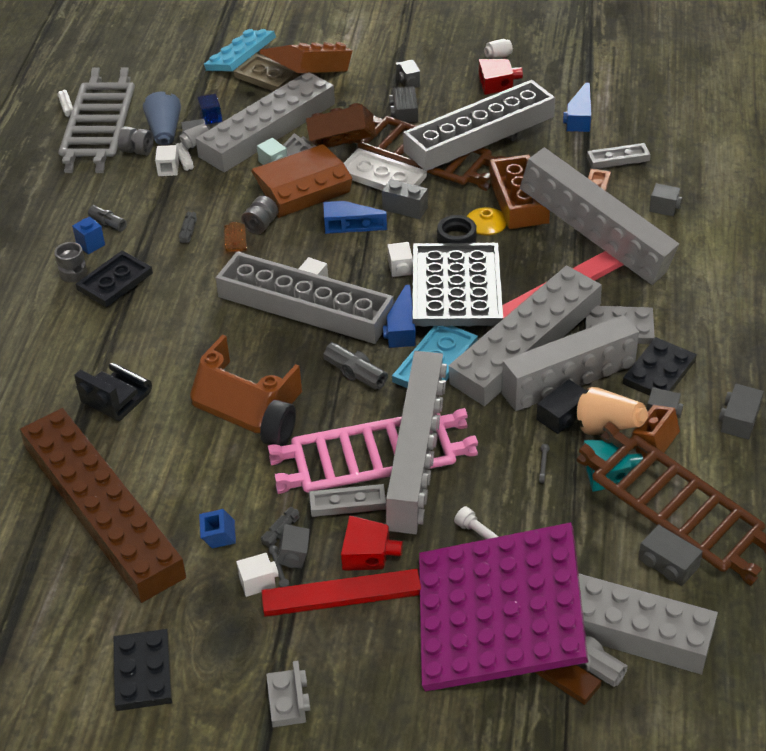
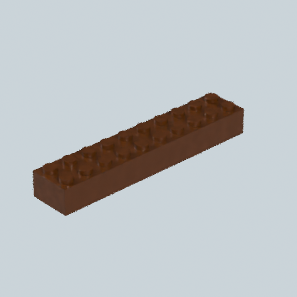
M63 408L20 428L26 450L141 603L187 578L183 558Z

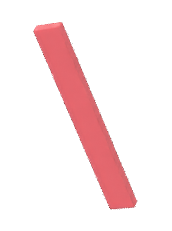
M604 251L573 269L595 281L624 264ZM544 284L502 305L503 319Z

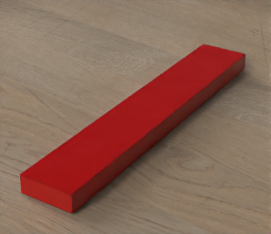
M410 569L261 590L264 617L420 595L421 584L418 570Z

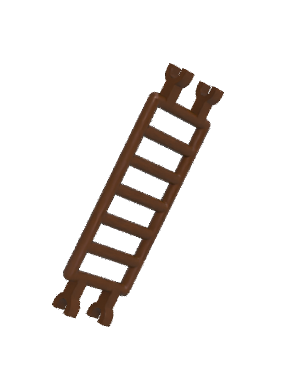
M373 116L376 135L388 124L396 128L377 147L369 145L375 137L354 142L357 143V147L423 169L413 159L401 156L404 153L403 143L394 152L385 150L404 130L417 127V125L390 116H385L383 119ZM482 147L473 151V153L481 156L463 176L453 172L472 152L454 159L445 170L435 167L428 170L427 173L461 185L471 182L478 185L482 190L488 191L491 184L486 181L491 178V174H480L477 171L482 165L490 167V160L506 157L492 156L491 150Z
M610 421L603 427L605 432L601 435L600 439L606 443L614 444L619 449L607 461L596 455L594 450L586 443L579 449L581 455L576 461L595 470L592 475L594 481L655 525H661L702 550V558L719 571L725 572L731 568L740 574L741 578L750 586L757 581V575L761 572L762 568L754 563H748L740 556L752 543L763 549L766 554V534L763 532L765 529L764 522L639 435H633L629 439L619 432L618 428ZM636 446L648 454L618 484L605 476ZM656 460L668 468L638 499L625 491ZM676 474L689 482L659 513L646 506ZM699 489L710 498L679 529L667 521ZM719 503L731 513L699 544L688 534ZM739 518L752 526L747 534L723 559L709 551Z

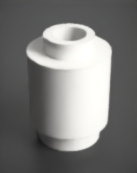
M505 39L488 42L484 48L485 56L489 59L508 57L513 51L510 40Z

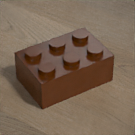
M360 103L351 104L349 108L345 109L334 108L325 114L315 113L312 114V117L306 118L309 141L316 146L324 144L327 148L377 136L373 114Z

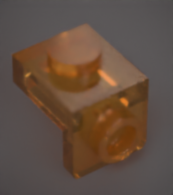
M232 222L229 225H224L226 252L247 250L245 224Z

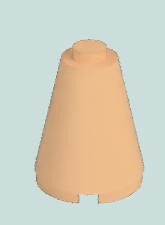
M598 387L588 388L589 391L581 395L577 406V418L582 421L583 427L581 429L587 435L603 434L605 432L603 427L609 421L621 431L641 427L648 418V411L643 403Z

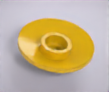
M478 208L467 215V217L475 222L477 226L476 234L479 235L500 233L507 225L503 213L494 208Z

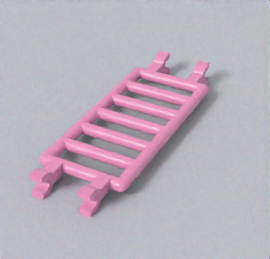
M465 408L456 410L453 414L440 415V426L436 432L445 456L434 458L433 466L430 469L454 464L456 462L455 456L478 455L476 449L478 441L475 435L467 437L460 442L450 443L446 432L447 428L452 427L458 429L467 428L465 418L468 415ZM402 416L296 436L291 439V445H268L271 465L279 464L285 459L295 458L299 472L290 475L285 473L275 474L277 493L282 494L291 488L301 486L304 492L309 493V491L324 490L390 477L392 466L383 468L372 432L386 429L395 455L398 440L396 427H400ZM363 434L374 470L359 473L349 436ZM340 438L349 475L335 477L326 440ZM316 443L326 479L311 482L302 445Z

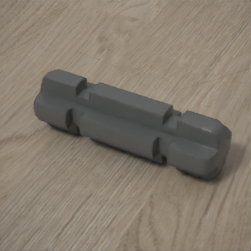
M188 211L185 215L179 234L180 243H189L197 221L195 212L191 213Z
M289 507L283 513L284 515H281L269 528L270 531H266L261 536V543L268 548L274 545L281 537L284 524L291 525L299 519L300 516L297 509Z

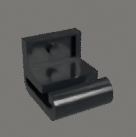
M116 363L109 364V369L113 371L111 375L101 371L94 377L80 369L74 375L80 401L117 421L122 420L149 395L152 389L150 380Z

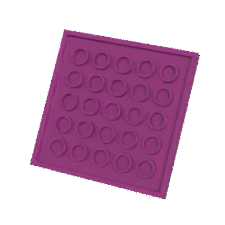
M571 522L419 553L422 687L425 692L589 662L574 529Z

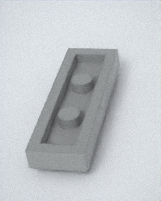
M645 143L587 151V159L592 169L650 161L651 155Z
M384 484L309 491L312 517L386 510Z

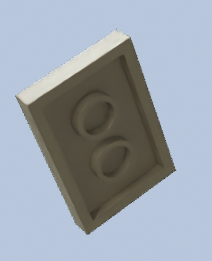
M254 54L234 70L235 78L271 91L279 89L300 76V73L259 54Z

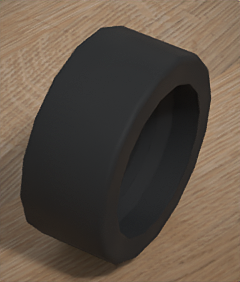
M452 215L445 217L437 225V242L476 243L477 226L472 219L466 216ZM452 231H462L467 234L463 236H451L447 233Z
M273 400L268 405L260 430L261 440L264 444L285 446L288 443L296 422V408L293 404Z

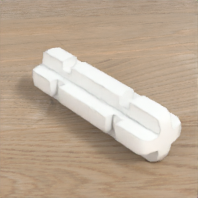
M66 90L59 91L58 97L65 116L69 117L73 109L69 95Z
M182 142L180 144L177 143L178 157L183 169L186 171L192 170L194 166L188 149L184 147Z

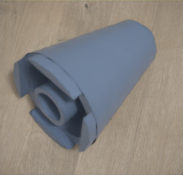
M162 91L152 93L145 98L143 111L155 142L166 146L174 140L181 103L179 98L172 93L171 96L166 95Z

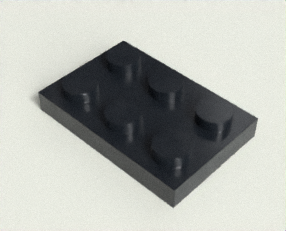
M122 250L78 281L76 288L79 292L107 308L153 274L151 266Z
M655 337L623 377L622 384L649 396L652 387L672 392L696 361L697 354Z
M168 629L113 636L116 711L171 704L172 685Z

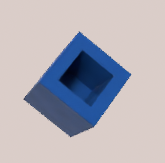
M90 216L72 225L76 243L80 244L82 250L87 254L105 246L102 227Z
M224 509L199 514L200 538L211 548L236 543L235 520Z

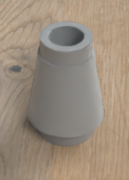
M202 123L182 131V134L179 136L180 141L186 149L194 148L196 146V137L208 131V128Z

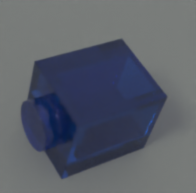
M216 94L197 97L201 118L205 120V125L222 122L221 107Z

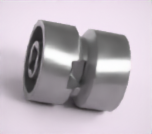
M126 126L122 127L118 136L119 150L149 155L153 147L152 131L137 130L136 128Z
M267 196L257 197L242 214L241 221L243 226L251 233L261 234L278 215V207Z
M65 242L56 247L55 258L61 279L66 282H77L87 275V267L81 245L76 242Z

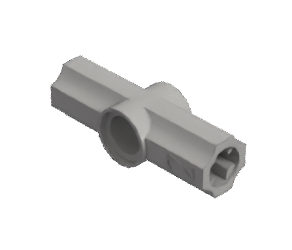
M586 636L589 662L577 664V666L587 672H591L613 687L618 686L627 672L628 665L606 653L596 639Z

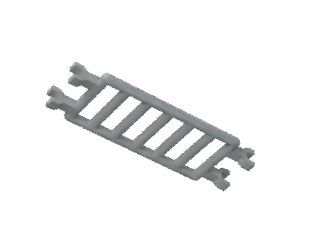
M128 67L121 68L118 82H101L102 77H99L100 68H92L89 83H82L80 85L58 151L60 156H64L62 163L65 164V173H73L76 156H96L93 159V163L96 164V173H104L106 157L115 156L118 148V136L120 130L124 127L135 89V84L131 83V79L128 77ZM126 90V93H86V91ZM83 100H123L122 104H82ZM80 111H120L119 115H79ZM76 122H117L116 126H75ZM73 133H114L113 137H72ZM69 145H110L109 149H68Z

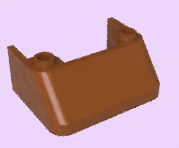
M222 335L201 357L190 397L194 407L254 433H260L264 413L273 400L292 404L302 393L300 366L295 364L283 379L274 375H268L261 378L255 384L223 370L230 363L227 337Z

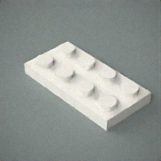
M360 148L344 162L353 181L379 190H383L390 179L419 186L427 177V171Z

